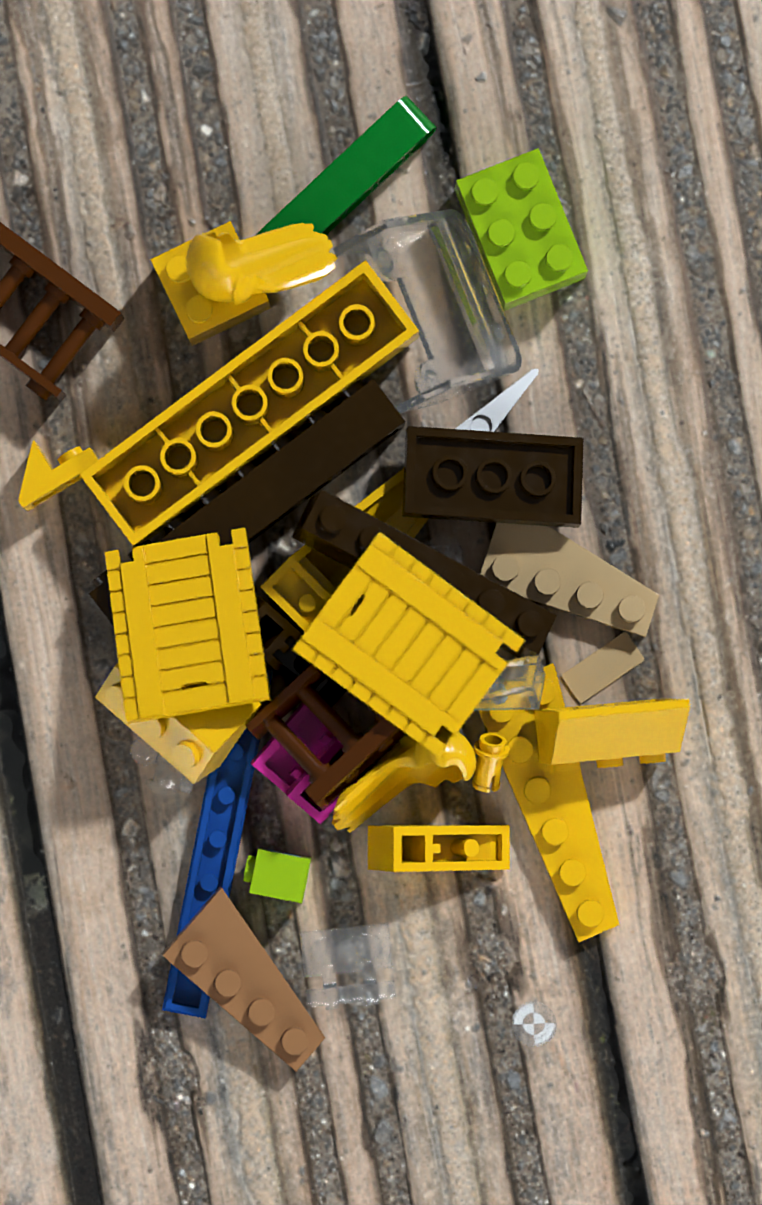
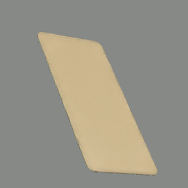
M623 632L563 673L562 679L577 701L583 703L642 663L644 657L629 635Z

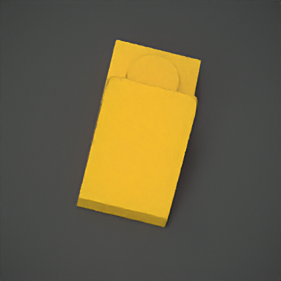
M33 440L18 498L22 508L30 511L81 480L82 478L79 474L99 460L94 450L89 447L83 451L80 446H77L61 455L57 459L60 465L53 469L39 444Z

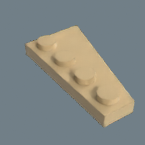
M496 523L480 572L483 576L530 601L641 637H646L659 597V594L550 526Z

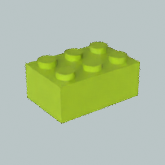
M539 148L456 180L455 193L503 311L585 279L588 269Z

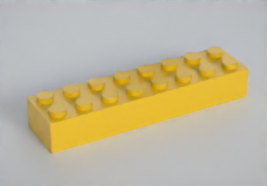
M365 260L79 475L134 547L139 546L161 532L173 519L197 505L209 492L219 486L221 487L233 478L235 473L253 460H257L269 451V448L282 437L293 433L305 424V421L315 412L337 400L351 385L365 379L419 338V330Z

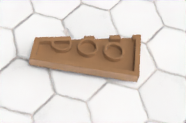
M220 886L162 952V956L297 1072L322 1043L325 1036Z

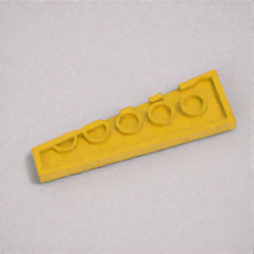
M551 663L489 690L476 708L487 733H496L506 739L509 754L503 759L502 768L578 942H581L618 926L619 921L581 770L554 772L553 764L539 763L535 710L565 707L554 664Z

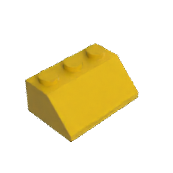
M118 663L114 666L95 696L100 703L193 784L221 766L246 729L245 725L253 719L262 705L260 702L127 724ZM207 684L196 685V686H190V687H186V688H184V689L194 688V687H199V686H207Z
M660 698L535 710L539 763L553 764L554 772L581 770L580 762L596 760L597 768L624 766L623 758L639 756V764L666 762L665 753H675L681 750L690 711V700Z

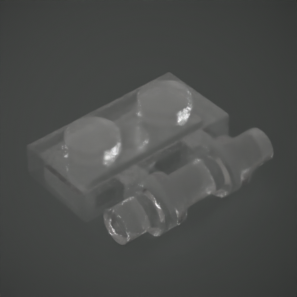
M388 923L300 932L304 978L322 976L323 988L306 990L308 1007L325 1006L326 1010L339 1009V1004L365 1002L366 1006L379 1005V1000L396 998L395 981L377 982L376 970L393 968ZM362 972L363 984L337 986L336 974Z

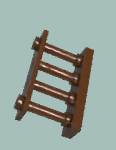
M0 222V247L13 256L8 262L11 267L0 280V310L25 277L30 279L35 273L48 283L44 287L46 294L5 347L0 344V357L30 378L25 386L47 402L52 395L62 402L66 394L55 385L56 381L96 329L101 331L105 325L115 332L125 318L119 310ZM70 299L83 309L79 314L82 319L42 372L39 373L19 357L60 303L65 305Z
M311 664L275 699L261 702V707L245 727L258 740L269 732L310 776L309 783L311 785L304 791L324 811L346 788L351 786L401 740L406 733L369 707L376 714L375 721L377 724L365 735L361 732L356 734L315 690L328 675ZM301 701L343 745L342 752L344 754L332 766L329 763L323 765L282 720Z

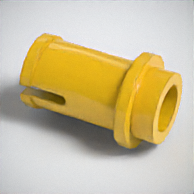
M485 733L474 744L477 759L472 786L478 791L490 793L491 782L493 792L498 791L500 788L503 759L508 756L509 747L503 736L496 733Z

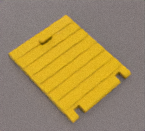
M245 527L231 530L233 544L220 546L219 534L215 532L132 547L133 561L121 562L119 549L105 552L127 724L270 700ZM207 684V686H199V687L184 689V688L190 687V686H196V685Z
M379 532L301 636L293 650L439 758L447 745L435 737L437 731L443 725L449 732L457 734L508 665L505 659L495 654L502 643L517 652L525 640Z

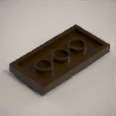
M408 426L405 437L402 517L578 528L581 525L584 438Z

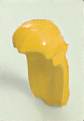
M298 223L267 231L243 240H234L228 232L216 236L215 232L199 234L193 238L189 245L186 265L193 286L202 296L217 302L233 301L235 305H238L253 294L284 291L326 277L336 268L334 262L337 260V255L329 252L333 244L327 235L314 232V225L312 223Z
M442 725L435 734V737L447 745V747L438 758L406 734L399 743H396L390 751L372 765L370 770L357 783L349 786L339 795L332 816V825L337 830L347 828V831L350 833L412 784L422 783L437 788L444 780L452 783L462 779L464 781L470 780L476 769V757L473 747L461 733L457 732L455 735Z

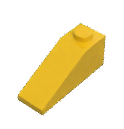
M368 825V870L418 872L510 869V825Z

